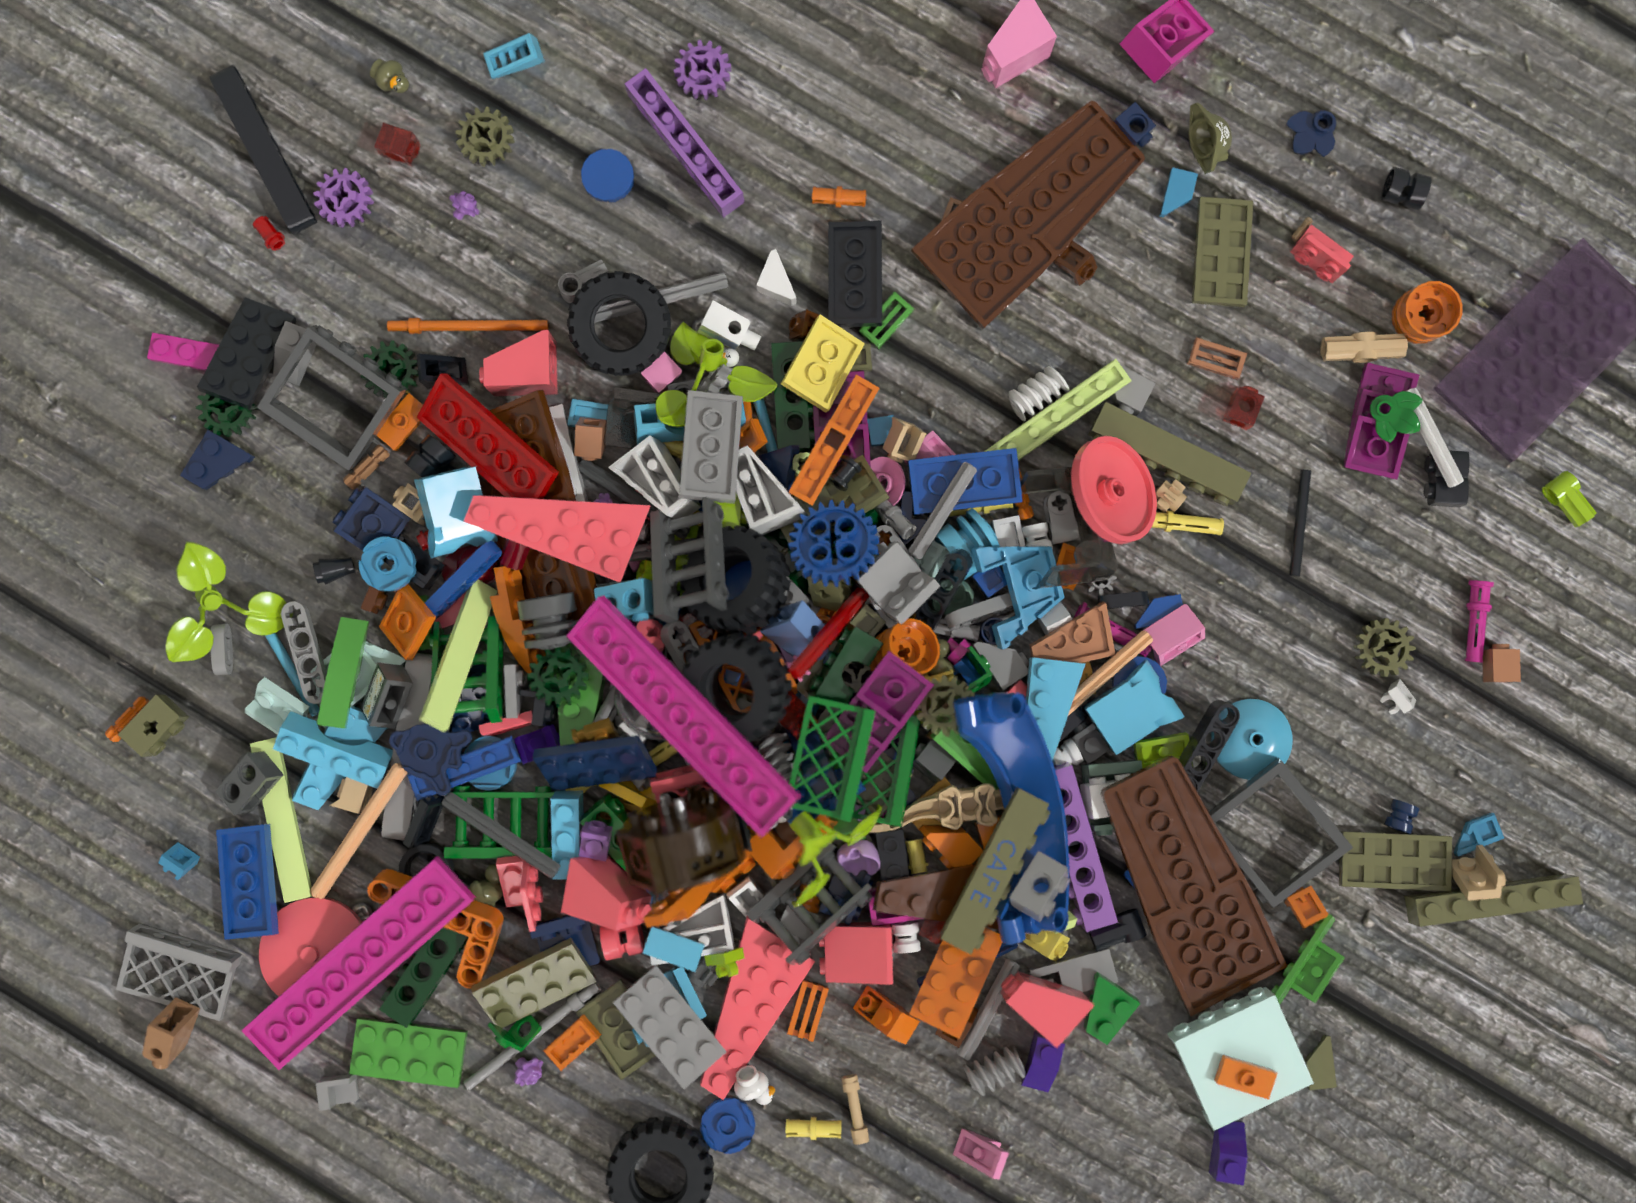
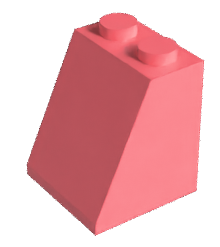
M542 330L484 358L483 367L479 369L480 383H484V387L493 396H523L536 390H544L545 395L558 394L557 342L549 330Z
M609 855L606 861L581 856L570 858L562 913L615 931L645 923L643 917L651 911V895L645 889L630 884L627 872Z
M851 922L850 925L839 923L819 942V947H825V958H820V975L826 976V982L893 984L892 928L890 924L872 926V922Z
M1019 971L1015 975L1010 974L1001 984L1003 989L1000 993L1006 1003L1056 1048L1094 1007V1004L1082 991Z

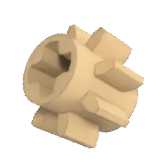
M1176 479L1172 483L1165 480L1156 490L1157 508L1162 512L1168 509L1175 512L1187 498L1182 493L1186 487Z

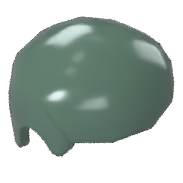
M949 579L940 582L945 590H952L953 585ZM965 581L962 582L945 615L973 605L974 592ZM932 599L933 609L935 611H940L941 607L939 602L935 599Z

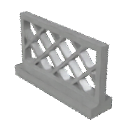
M138 924L127 931L124 942L128 943L116 990L168 1005L175 997L181 999L177 991L187 986L194 997V1000L189 1003L200 1008L198 1015L217 1021L223 1019L236 968L241 963L242 954L142 924ZM135 946L143 948L149 959L139 964L134 956ZM162 955L169 956L175 967L165 971L158 957ZM152 962L159 974L151 980H148L141 966ZM188 963L196 964L201 974L191 979L184 965ZM134 970L142 982L138 987L126 984L128 974ZM178 970L185 983L174 988L167 974ZM214 971L226 974L224 984L219 987L215 985L210 976V973ZM203 977L211 991L200 996L193 982ZM160 978L169 991L163 995L156 993L151 985L152 982ZM213 994L218 1002L217 1011L208 1009L203 999Z

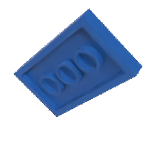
M1017 448L908 460L914 515L932 513L964 462L973 465L977 472L953 510L1023 502Z
M270 824L216 830L224 940L279 934Z

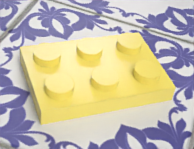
M820 314L814 321L781 385L826 413L830 410L865 343Z

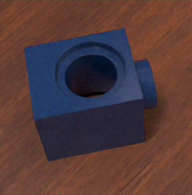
M1136 102L1114 120L1134 146L1139 145L1143 148L1153 138L1152 132L1156 124ZM1129 125H1137L1141 132H1133Z

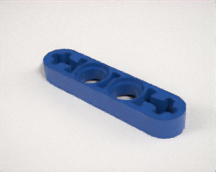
M489 541L482 545L425 602L427 607L436 616L435 619L442 616L500 558L502 551L494 541Z

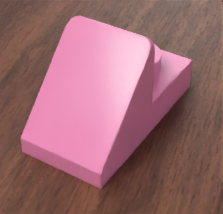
M962 1129L953 1155L992 1179H1000L1009 1152L1000 1148L1001 1143L967 1129Z

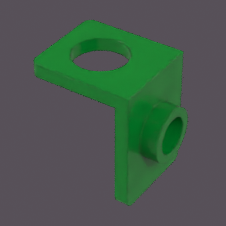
M969 646L966 657L981 676L968 685L967 691L971 690L975 693L991 682L993 674L989 670L990 664L982 654L978 655L974 648Z
M531 1014L516 1021L509 1031L492 1022L487 1025L496 1035L495 1040L502 1047L507 1049L510 1046L520 1052L528 1046L542 1029V1026ZM526 1022H530L531 1030L529 1034L521 1037L519 1033L521 1026Z

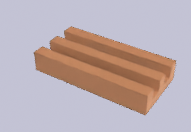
M1196 337L1187 365L1238 380L1241 376L1247 353ZM1200 346L1212 351H1216L1228 356L1238 358L1239 361L1235 362L1220 356L1200 351L1198 349ZM1196 356H1197V357H1200V358H1203V359H1206V360H1210V361H1213V362L1222 364V365H1226V366L1235 368L1236 371L1230 370V369H1227V368H1224V367H1221V366H1218V365H1214V364H1211V363H1208V362H1205V361H1202V360H1198V359H1196Z

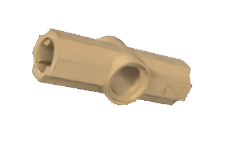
M1359 332L1351 336L1324 337L1320 351L1323 361L1352 360L1353 363H1367L1377 359L1404 358L1408 349V341L1405 334L1376 335L1375 332Z

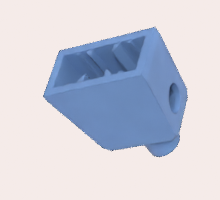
M803 600L779 608L780 613L777 617L774 618L772 616L768 620L770 624L760 630L763 635L791 656L796 655L797 657L825 626ZM827 648L822 653V655L817 659L818 661L826 656V654L829 651V648Z

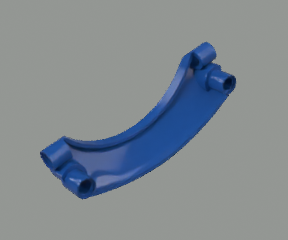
M993 693L991 695H975L953 701L959 735L972 744L987 762L1000 790L1004 810L1016 787L1049 804L1047 808L1050 810L1048 819L1043 826L1038 825L1034 833L1037 835V839L1030 851L1028 849L1025 850L1021 858L1024 860V864L1019 874L1012 875L1008 883L1011 885V889L1005 900L1000 899L995 908L998 910L996 918L1001 942L1009 945L1017 944L1026 939L1025 933L1038 934L1042 930L1063 932L1068 925L1069 884L1063 893L1058 892L1053 900L1056 902L1052 913L1049 917L1044 916L1041 922L1011 906L1009 899L1038 851L1066 866L1069 875L1068 835L1063 799L1053 761L1042 732L1026 703L1025 697L1021 693ZM1039 883L1034 887V890L1038 893H1045L1049 889V886L1045 883Z

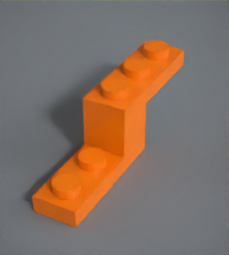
M855 375L832 418L827 423L790 488V494L813 506L877 394L879 387Z
M819 815L815 819L816 822L821 820L832 829L838 823L836 818ZM774 829L769 830L763 837L756 833L750 840L752 851L745 850L746 858L743 863L732 872L718 878L711 892L727 893L732 890L737 884L736 880L742 874L748 873L755 867V861L758 862L771 879L781 880L782 878H788L796 870L794 866L800 861L804 851V845L799 841L801 838L798 836L787 846ZM821 829L823 834L828 833L825 830Z

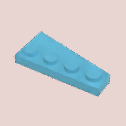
M1032 657L1029 660L1026 703L1042 732L1053 760L1085 664Z
M350 706L347 729L326 726L323 734L342 744L361 745L368 741L375 743L387 728L369 726L362 710ZM308 763L292 796V801L319 810L341 784L342 778L346 777Z

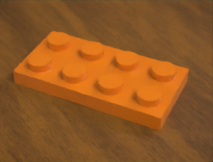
M985 928L982 933L985 935V939L979 950L974 949L971 955L942 940L908 1015L960 1039L1001 947L1000 934Z

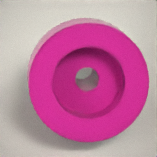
M950 638L947 642L952 653L947 659L953 665L957 664L967 653V648L972 645L966 639L958 644L954 639Z

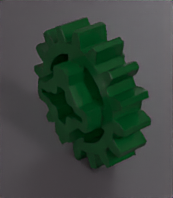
M391 340L389 346L381 341L379 349H376L374 346L370 347L373 352L371 356L368 354L363 355L364 358L368 357L375 362L378 361L379 369L384 373L390 371L389 366L392 365L394 368L391 369V374L397 376L396 379L399 381L402 380V385L407 388L405 393H410L409 385L417 386V383L413 380L414 377H418V371L414 369L418 367L417 360H412L415 356L414 352L411 350L407 351V346L403 343L398 347L397 343ZM392 354H398L405 360H395ZM360 375L364 381H368L365 385L366 388L369 390L374 389L373 394L378 397L383 393V397L386 399L389 393L363 375Z
M208 394L205 396L198 395L197 397L203 401L202 405L196 406L197 410L203 412V414L198 416V419L206 422L204 427L208 430L213 429V433L220 436L223 432L225 436L231 437L232 431L241 435V427L244 426L249 429L251 426L247 421L249 419L256 420V416L251 414L252 410L258 409L255 404L248 410ZM212 414L218 415L220 424L215 421Z
M560 647L556 648L555 653L545 649V657L539 654L536 655L538 664L530 663V670L534 672L528 674V681L533 682L529 685L530 690L537 691L535 694L537 700L545 697V704L547 706L552 701H556L557 708H560L561 701H566L568 705H572L571 698L574 696L576 699H580L581 694L579 690H587V684L583 682L589 680V673L584 672L587 669L586 662L579 663L581 660L579 653L572 657L570 648L565 653H561ZM548 665L546 673L541 674L544 667ZM559 673L563 679L558 680L554 675ZM577 677L575 684L569 688L570 682ZM548 690H554L559 693L550 692Z

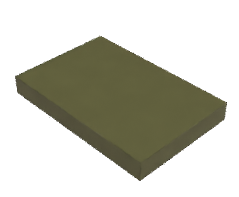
M622 979L575 1012L579 1018L584 1014L602 1034L595 1042L621 1080L656 1056L649 1047L645 1046L644 1042L638 1044L632 1032L633 1027L613 1003L617 997L628 989Z

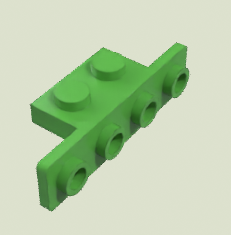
M1331 914L1315 923L1313 927L1315 934L1310 941L1306 939L1300 946L1298 953L1301 955L1295 964L1291 962L1285 969L1283 976L1286 978L1281 986L1276 985L1271 992L1276 996L1279 1005L1291 988L1313 1003H1316L1345 959L1344 956L1321 942L1335 921Z

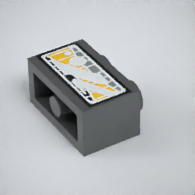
M377 663L361 706L369 726L396 728L413 683L404 666Z

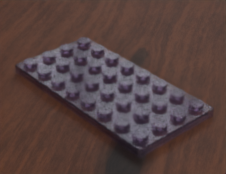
M1582 238L1433 389L1510 463L1514 462L1636 338V288Z

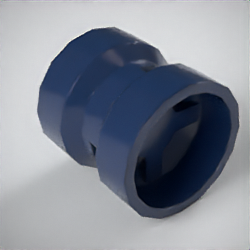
M994 617L981 624L979 637L983 643L997 645L991 625L1003 620Z
M1393 799L1390 806L1393 812L1386 817L1384 825L1411 834L1413 829L1412 818L1418 816L1420 808Z

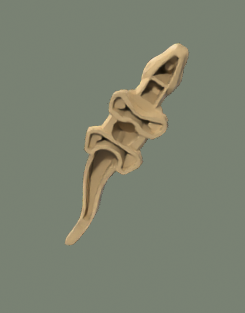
M989 783L959 789L954 785H950L905 808L903 826L915 820L935 818L943 826L954 830L958 829L963 821L976 820L981 825L993 826L998 820L996 810H1004L1000 790H995L993 785ZM876 823L869 833L887 832L900 827Z

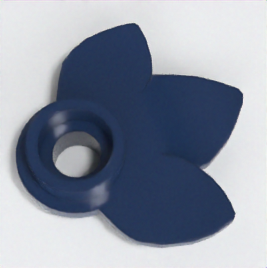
M1321 110L1312 114L1307 111H1301L1287 121L1286 126L1297 133L1292 143L1294 153L1307 154L1316 149L1319 155L1325 157L1334 148L1335 139L1332 132L1336 128V119L1331 112ZM1318 122H1324L1326 128L1319 127Z

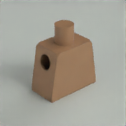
M175 997L148 1025L142 1055L152 1060V1065L155 1068L166 1069L186 1047L200 1008Z

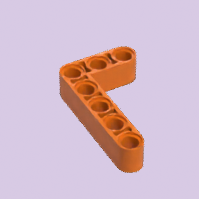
M391 869L382 870L369 884L368 895L373 901L383 905L413 877ZM381 883L385 884L388 889L384 888ZM473 900L461 911L466 917H462L458 913L443 926L444 928L469 936L457 972V980L460 985L469 989L481 982L488 971L504 921L503 914L499 909ZM484 921L490 923L492 927L487 926ZM476 945L481 946L484 950L479 949Z

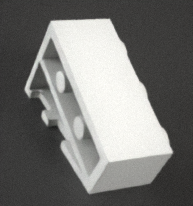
M648 436L608 467L623 478L631 487L640 492L643 497L660 511L673 519L692 515L702 507L698 500L679 498L681 470L666 445L652 436Z
M748 446L739 449L736 493L750 529L757 531L763 536L799 520L800 514L808 516Z
M725 893L701 905L689 919L674 921L661 928L704 943L705 946L701 956L730 951L735 948ZM650 956L652 966L669 963Z

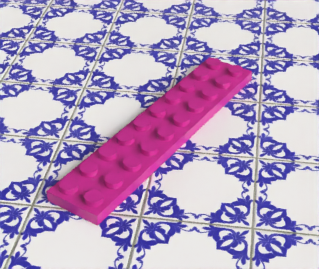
M604 595L596 599L566 637L733 809L763 837L801 796Z
M437 856L241 1031L280 1070L475 899V895Z

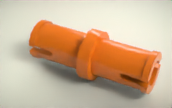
M813 186L812 204L836 205V208H841L842 205L865 207L866 190L843 189V186H837V189Z

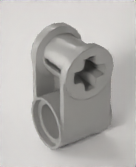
M1063 491L1049 494L1044 499L1043 508L1049 527L1047 534L1049 540L1052 541V545L1078 540L1079 530L1074 517L1070 496ZM1055 500L1062 501L1063 506L1058 509L1052 506V502Z

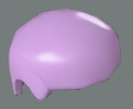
M861 839L851 846L845 843L837 852L838 863L854 876H858L861 871H867L872 876L880 869L878 851L868 840Z

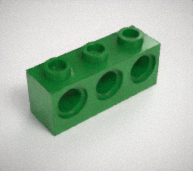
M607 793L584 813L580 824L584 826L585 822L601 821L607 826L613 827L609 854L626 871L616 831L623 828L624 823L629 819L628 813L619 799L613 798ZM606 812L611 816V819H603L599 813Z

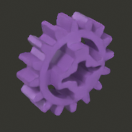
M698 40L697 47L688 43L689 50L687 52L682 49L679 51L682 59H675V66L678 68L674 69L675 77H679L677 85L679 87L684 86L683 90L686 95L692 91L694 99H697L699 94H703L704 100H707L709 93L717 97V89L725 91L726 85L724 81L730 82L731 80L730 74L727 73L732 71L731 63H727L729 61L728 54L721 55L722 47L720 45L713 49L712 41L703 46L702 41ZM717 62H718L719 65H720V73H719V75L717 74V71L715 70V68H716V63H717ZM686 66L691 70L688 78L685 74Z
M344 168L342 174H340L336 169H333L332 177L326 173L324 174L325 183L317 182L321 190L315 191L313 195L320 200L316 201L314 205L321 209L319 214L323 218H327L331 225L337 221L341 228H344L345 222L354 227V220L358 219L363 222L362 214L371 213L367 205L374 204L372 198L368 197L373 194V190L367 187L369 183L364 177L360 179L361 176L357 171L351 174L347 168ZM352 184L359 188L360 193L354 191ZM328 203L334 205L336 212L330 210Z

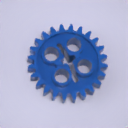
M830 500L829 507L825 508L821 502L817 511L809 507L810 515L808 517L800 514L802 524H793L796 532L789 534L793 542L788 543L790 551H792L790 554L791 559L796 561L797 571L803 569L802 574L804 578L812 574L811 578L814 584L821 578L824 587L828 585L830 580L834 582L835 587H838L839 580L843 579L849 585V577L853 576L859 580L858 572L860 570L865 573L869 572L866 563H875L872 555L879 553L878 546H876L879 544V537L875 535L877 534L876 525H872L871 516L865 517L863 508L856 512L855 504L852 503L847 509L843 500L838 507H835L833 500ZM831 522H835L837 565L832 564ZM845 527L853 528L847 533L841 531ZM819 529H824V530H826V531H825L823 534H821V535H815V534H814V532H815L816 530H819ZM846 552L855 553L850 558L842 557ZM820 554L827 555L823 560H815V557Z

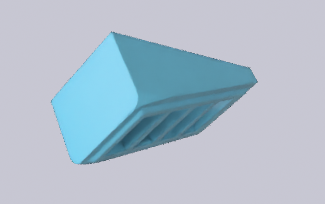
M530 33L483 53L492 79L544 62L538 40ZM526 47L529 48L530 55H528ZM516 50L520 51L522 57L519 60L516 54ZM507 53H509V56H510V59H511V62H512V63H510V64H508V61H507V58H506V55H505V54H507ZM499 56L502 64L501 68H498L495 57Z

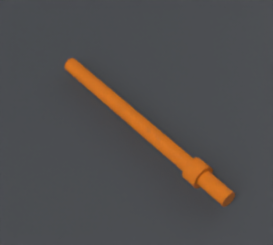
M409 318L408 321H387V330L409 331V334H421L422 331L549 330V321L421 320V318Z

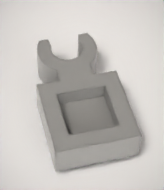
M722 364L718 371L716 370L710 378L705 377L702 380L698 391L719 393L720 389L728 382L727 377L732 372V369Z

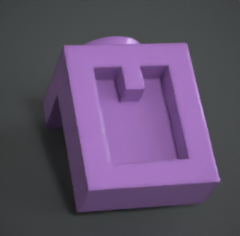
M601 821L585 822L580 834L582 839L579 856L606 861L613 827L607 826Z

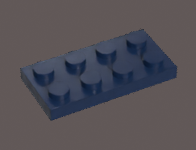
M639 735L534 749L533 760L553 791L655 778L657 768Z

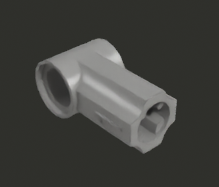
M602 259L575 273H565L560 277L558 287L564 301L572 303L576 292L585 285V282L591 278L598 277L599 274L609 273ZM569 284H576L578 286L577 290L572 293L566 292L565 288Z

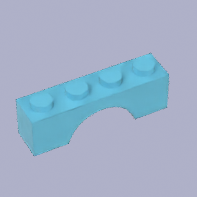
M742 401L741 427H742V426L745 424V422H746V417H745V411H744L743 401ZM656 403L634 405V426L637 445L648 436H652L661 442L684 440V427L670 426L657 418Z
M291 711L280 727L273 750L374 788H378L383 781L393 754V750L370 741L361 745H346L336 742L320 731L317 721Z

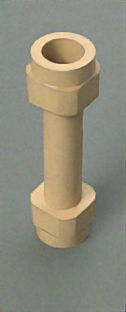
M857 1074L842 1076L843 1091L847 1093L853 1128H851L853 1144L867 1143L870 1140L867 1126L864 1125L857 1091L860 1090Z

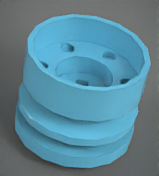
M973 508L965 513L969 523L961 515L957 517L956 520L960 528L958 532L950 524H947L940 529L935 537V541L946 547L949 553L956 549H963L971 555L972 566L965 579L977 572L971 551L972 547L1000 546L991 526ZM960 558L956 559V564L953 568L955 572L962 566Z

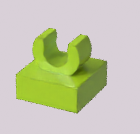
M743 947L704 956L706 966L716 965V975L718 978L727 975L728 977L737 975L739 970L735 961L745 958Z

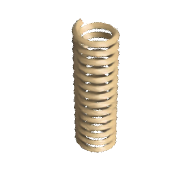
M1310 217L1305 218L1292 235L1293 241L1297 242L1304 231L1312 223Z

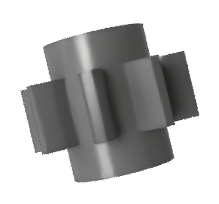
M704 956L700 957L696 971L690 970L687 973L688 978L700 988H703L706 983L711 987L718 979L716 965L706 966Z

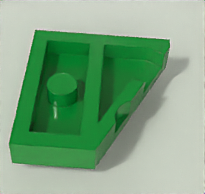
M1096 972L1094 975L1093 995H1090L1089 998L1094 1007L1087 1013L1083 1027L1086 1032L1108 1045L1141 1003L1138 998L1099 972Z

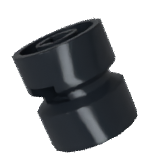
M1392 167L1383 185L1381 200L1394 204L1402 201L1403 206L1420 210L1429 194L1432 179L1430 176L1414 173L1411 176L1408 170Z
M428 433L419 444L420 450L413 451L404 463L419 476L427 477L441 473L440 467H447L455 458V455Z

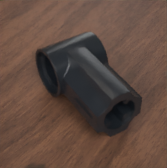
M1137 908L1117 914L1118 923L1088 931L1097 952L1122 942L1130 943L1147 936Z

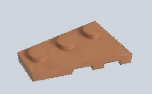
M1106 602L1099 603L1029 645L1031 656L1033 658L1083 663L1116 655Z

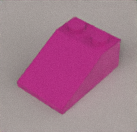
M1169 0L1136 24L1120 45L1144 73L1156 83L1212 35L1214 30L1187 0Z

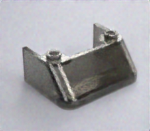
M1072 467L1027 471L1020 482L1022 494L1054 490L1067 493L1071 498L1081 543L1074 551L1075 564L1051 566L1039 583L1040 588L1108 580L1113 576L1118 567L1112 543L1096 534L1084 520L1078 509L1072 489Z

